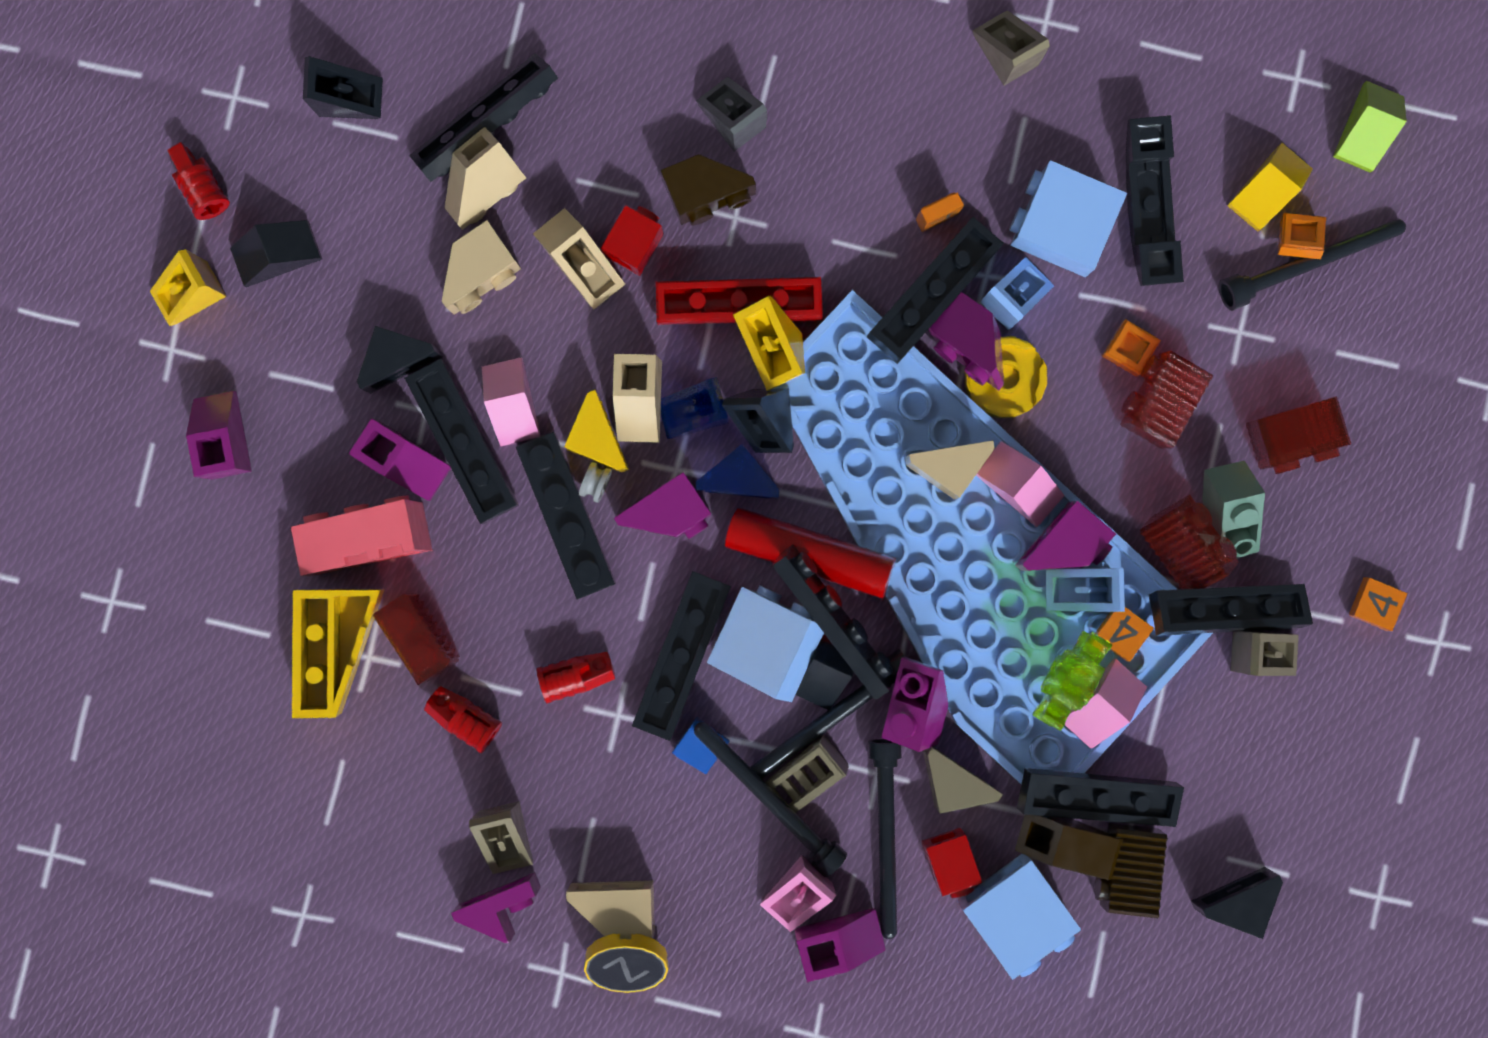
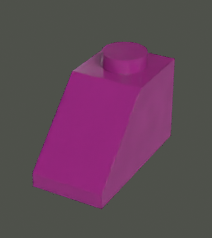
M683 472L616 516L614 520L617 525L676 538L685 534L689 540L709 527L706 519L712 515Z
M1079 501L1068 502L1018 560L1015 566L1021 571L1085 567L1091 563L1098 565L1112 550L1113 546L1109 542L1116 533Z

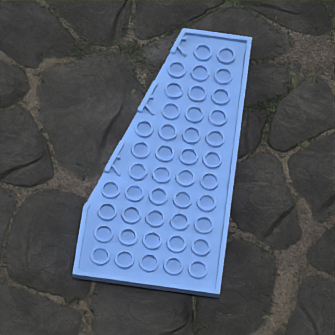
M852 290L803 342L805 373L776 387L789 388L792 427L857 545L896 558L885 596L921 662L943 670L948 698V711L954 722L1020 784H1022L1024 768L1085 773L1130 723L1090 749L1059 719L1114 658L1117 659L1147 686L1131 720L1132 722L1213 633L1156 636L1149 594L1159 590L1178 589L1117 533L1109 542L1113 546L1112 550L1098 565L1091 563L1085 567L1058 569L1124 568L1125 607L1154 627L1130 662L1125 661L1092 637L1110 612L1046 611V569L1021 571L1015 564L1068 502L1079 501L1105 525L1107 524L914 346L897 364L872 343L866 336L882 317ZM992 440L995 448L1002 441L1040 464L1065 496L1042 523L1035 527L977 476L973 478L960 498L953 499L906 466L905 457L914 453Z

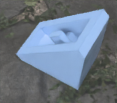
M1025 257L980 302L1009 331L1054 285Z
M1124 568L1046 569V611L1125 612Z

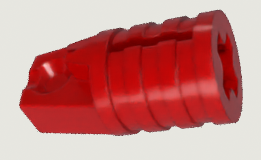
M181 142L167 149L177 169V172L173 173L172 177L183 196L187 199V203L192 208L195 218L207 220L223 213L229 207L230 202L226 195H224L221 187L218 186V182L213 177V172L205 158L201 157L196 160L191 150Z
M608 652L575 656L569 660H562L559 663L536 668L539 685L546 704L554 700L564 699V697L575 696L578 693H585L615 679L613 664Z
M442 686L438 687L429 697L424 711L446 731L456 735L458 739L465 741L467 745L474 747L479 753H483L502 726L500 720L493 718L491 714L484 712L482 708L474 705L470 700Z

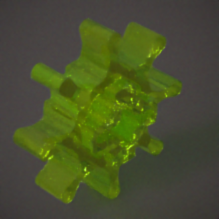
M1082 631L1073 650L1071 651L1067 648L1051 664L1046 678L1041 684V692L1045 696L1032 715L1047 725L1061 731L1072 709L1080 711L1093 697L1098 682L1105 671V668L1099 664L1111 649L1112 644L1093 632L1089 634Z

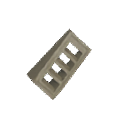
M822 735L765 781V783L787 804L775 789L780 784L793 800L788 806L796 813L845 777L849 765L828 738ZM819 755L821 757V759L829 767V772L825 770V768L821 765L816 756ZM807 764L819 779L817 782L814 783L802 768L804 765ZM792 774L806 790L802 794L788 778Z

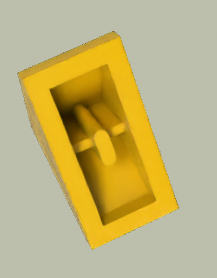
M1281 143L1227 206L1258 232L1302 190L1313 168L1286 145Z
M186 249L176 253L150 290L169 326L184 321L226 297L208 262Z
M771 296L733 314L767 391L805 373L802 333Z
M596 390L588 392L564 447L569 451L616 471L625 472L629 468L601 398Z

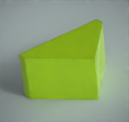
M1369 81L1364 82L1333 157L1367 172L1374 171L1407 122L1404 96Z

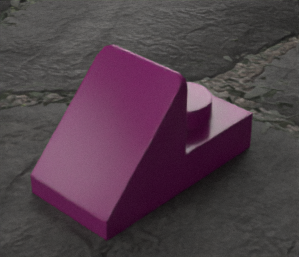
M535 872L459 903L451 912V915L457 923L501 942L510 943L515 932L506 908H509L510 913H514L534 903L532 898L537 895L541 888Z

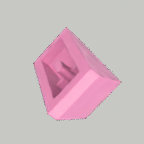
M523 358L482 366L484 404L500 446L541 437Z
M1002 441L995 447L976 474L978 478L1035 527L1042 523L1065 496L1040 464Z
M1114 658L1059 721L1092 749L1131 722L1147 686Z
M801 855L766 895L760 905L791 932L832 902L836 893L833 882L827 877H823Z

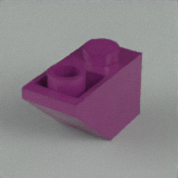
M961 292L929 328L936 342L933 348L947 362L953 363L957 360L964 365V371L978 384L983 386L988 382L997 390H1000L1004 385L999 327L993 313Z
M230 391L193 399L186 439L194 477L213 480L252 472L237 392Z
M372 418L349 452V455L379 474L428 501H431L451 470L450 465L386 424Z
M907 657L901 658L881 738L917 752L939 744L948 709L943 670Z
M875 908L795 929L796 942L807 982L849 972L886 950Z

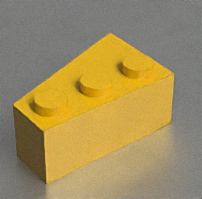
M385 589L293 590L292 718H336L343 712Z

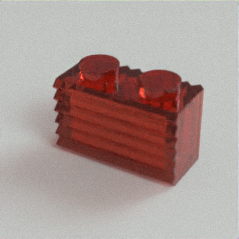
M1170 350L1149 358L1141 372V377L1145 378L1138 393L1136 391L1131 392L1121 408V412L1125 416L1120 425L1161 449L1173 448L1177 444V440L1185 430L1189 418L1193 415V411L1201 401L1205 389L1213 379L1211 373Z
M1337 396L1246 423L1253 451L1256 454L1255 458L1258 461V467L1260 470L1274 467L1275 474L1300 468L1299 459L1313 456L1315 463L1340 456L1338 448L1351 444Z
M1187 495L1153 515L1140 528V534L1145 536V541L1149 542L1150 548L1155 551V555L1159 556L1160 561L1164 563L1170 575L1174 576V580L1179 583L1180 589H1203L1229 576L1239 561L1236 558L1237 552L1233 543L1228 538L1221 537L1211 524L1212 517L1209 510L1202 503H1196L1191 495Z
M410 593L402 594L376 611L373 617L417 685L430 681L459 662L460 656L454 655L455 649L450 648L451 642L445 641L446 635L441 634L442 628H437V621H432L433 615L428 614L429 608L423 607L424 601L419 600L420 594Z

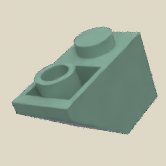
M1245 460L1204 470L1202 500L1218 560L1223 561L1244 557L1259 552L1265 492Z

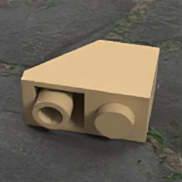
M485 127L452 154L445 209L462 230L482 219L490 207L501 198L511 195L517 189L518 184L526 179L525 175L499 141Z
M487 220L452 243L442 303L454 315L459 311L465 314L476 308L482 302L481 296L493 288L498 291L507 287L516 279L515 273L521 270Z
M614 354L613 404L617 440L619 442L660 443L662 360L657 355Z

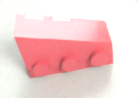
M409 495L386 499L384 500L385 504L370 508L369 504L344 508V514L329 517L328 512L304 516V524L291 527L300 576H314L433 551L423 503L412 501Z

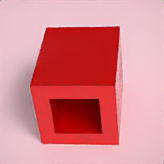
M625 205L601 247L604 256L641 276L664 235L662 225L658 223L660 218L644 207L638 206L635 211Z
M961 828L921 841L936 886L942 896L950 894L951 898L963 897L974 891L973 886L982 883L967 836Z

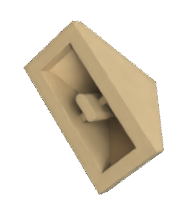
M992 440L909 454L905 457L906 466L953 499L961 497L995 449L994 442Z

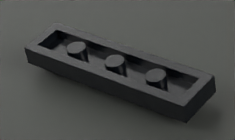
M534 53L410 154V158L430 182L437 177L446 175L450 172L454 151L484 127L492 133L499 126L513 121L518 115L519 110L531 100L542 97L548 92L550 85L558 79L557 75L549 64Z
M972 217L866 337L898 364L1004 243L976 218Z
M439 359L405 377L404 379L479 523L485 524L519 506L445 362Z
M551 432L517 446L516 450L576 599H581L615 585V579L582 497L579 495L578 487L556 433Z
M794 545L785 549L772 565L874 699L876 700L889 692L894 675L892 674L893 667L888 658L880 651L876 653L868 643V635L864 627L855 618L851 620L842 609L841 598L835 589L830 585L825 586L816 575L817 569L812 559L805 552L799 553Z
M692 571L632 727L671 741L731 588L730 585Z
M1305 584L1159 590L1149 594L1156 636L1304 628L1313 624Z
M1024 768L1017 809L1025 815L1176 827L1184 787L1172 781Z

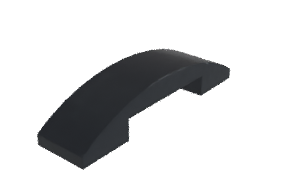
M1171 115L1129 119L1127 123V206L1132 250L1140 286L1184 282L1181 240H1175L1170 159L1174 157Z

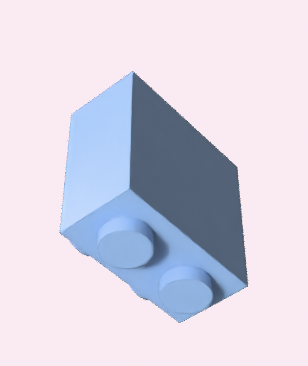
M1050 160L1042 172L1034 171L1025 193L1031 195L1026 210L1019 207L1014 216L1009 231L1015 233L1010 246L1078 275L1087 277L1097 266L1127 193Z
M759 585L756 592L742 587L707 663L775 699L792 702L824 632L803 605L794 602L792 607L789 608L779 603L782 595Z
M1024 854L1019 855L979 884L972 893L957 900L964 913L1012 980L1019 975L1025 977L1033 973L1041 965L1040 960L1053 950L1060 952L1069 947L1075 940L1074 935L1081 931L1035 864Z

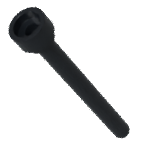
M1395 219L1324 248L1321 259L1300 257L1252 277L1239 274L1232 275L1219 281V294L1224 305L1229 310H1236L1248 305L1250 300L1256 296V292L1403 234L1406 230V223L1401 219Z
M897 649L887 657L893 667L892 674L894 677L891 685L895 684L901 658L905 657L900 649ZM863 684L750 767L761 779L874 697Z
M699 722L695 725V736L810 851L809 857L813 860L812 866L823 877L833 874L845 861L847 852L836 841L830 842L827 838L822 840L707 723Z
M872 739L868 741V758L873 760V767H877L881 933L885 939H893L897 935L894 767L898 766V759L902 758L901 745L889 740Z

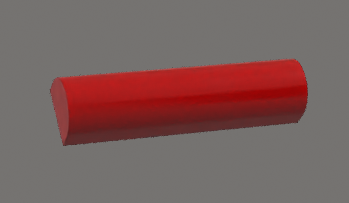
M821 277L656 282L657 325L736 323L733 314L768 296H771L791 321L822 320Z
M737 508L727 531L725 547L774 563L781 552L794 545L799 553L805 552L812 559L817 569L816 575L819 578L882 599L884 598L896 562L895 557L747 509Z

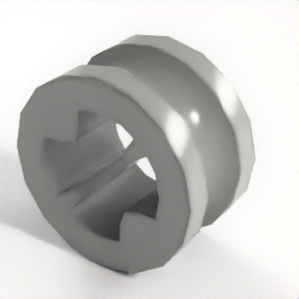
M592 461L582 481L579 495L582 497L591 495L593 501L599 503L609 483L612 468L600 469L598 463Z

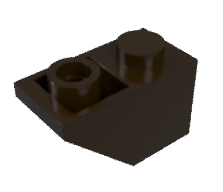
M700 154L660 170L662 181L681 225L690 222L691 226L702 224L714 216L712 212L728 206L729 210L743 207L751 202V196L756 194V182L753 176Z
M1025 815L1015 851L1053 867L1111 880L1123 839L1072 818Z

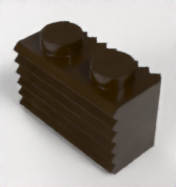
M1109 823L1108 833L1122 838L1123 841L1112 879L1106 880L1096 877V900H1100V906L1108 913L1158 919L1161 907L1160 900L1165 866L1164 859L1166 857L1165 851L1167 849L1166 842L1168 840L1167 834L1153 827Z

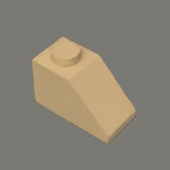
M565 208L533 233L549 256L593 310L625 285L583 226Z
M653 880L570 884L566 891L567 901L602 935L620 934V939H631V934H642L653 938L655 931Z

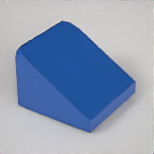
M696 716L673 749L672 754L702 773L707 774L717 760V757L695 736V725L699 722H704ZM712 728L727 744L730 742L728 738Z

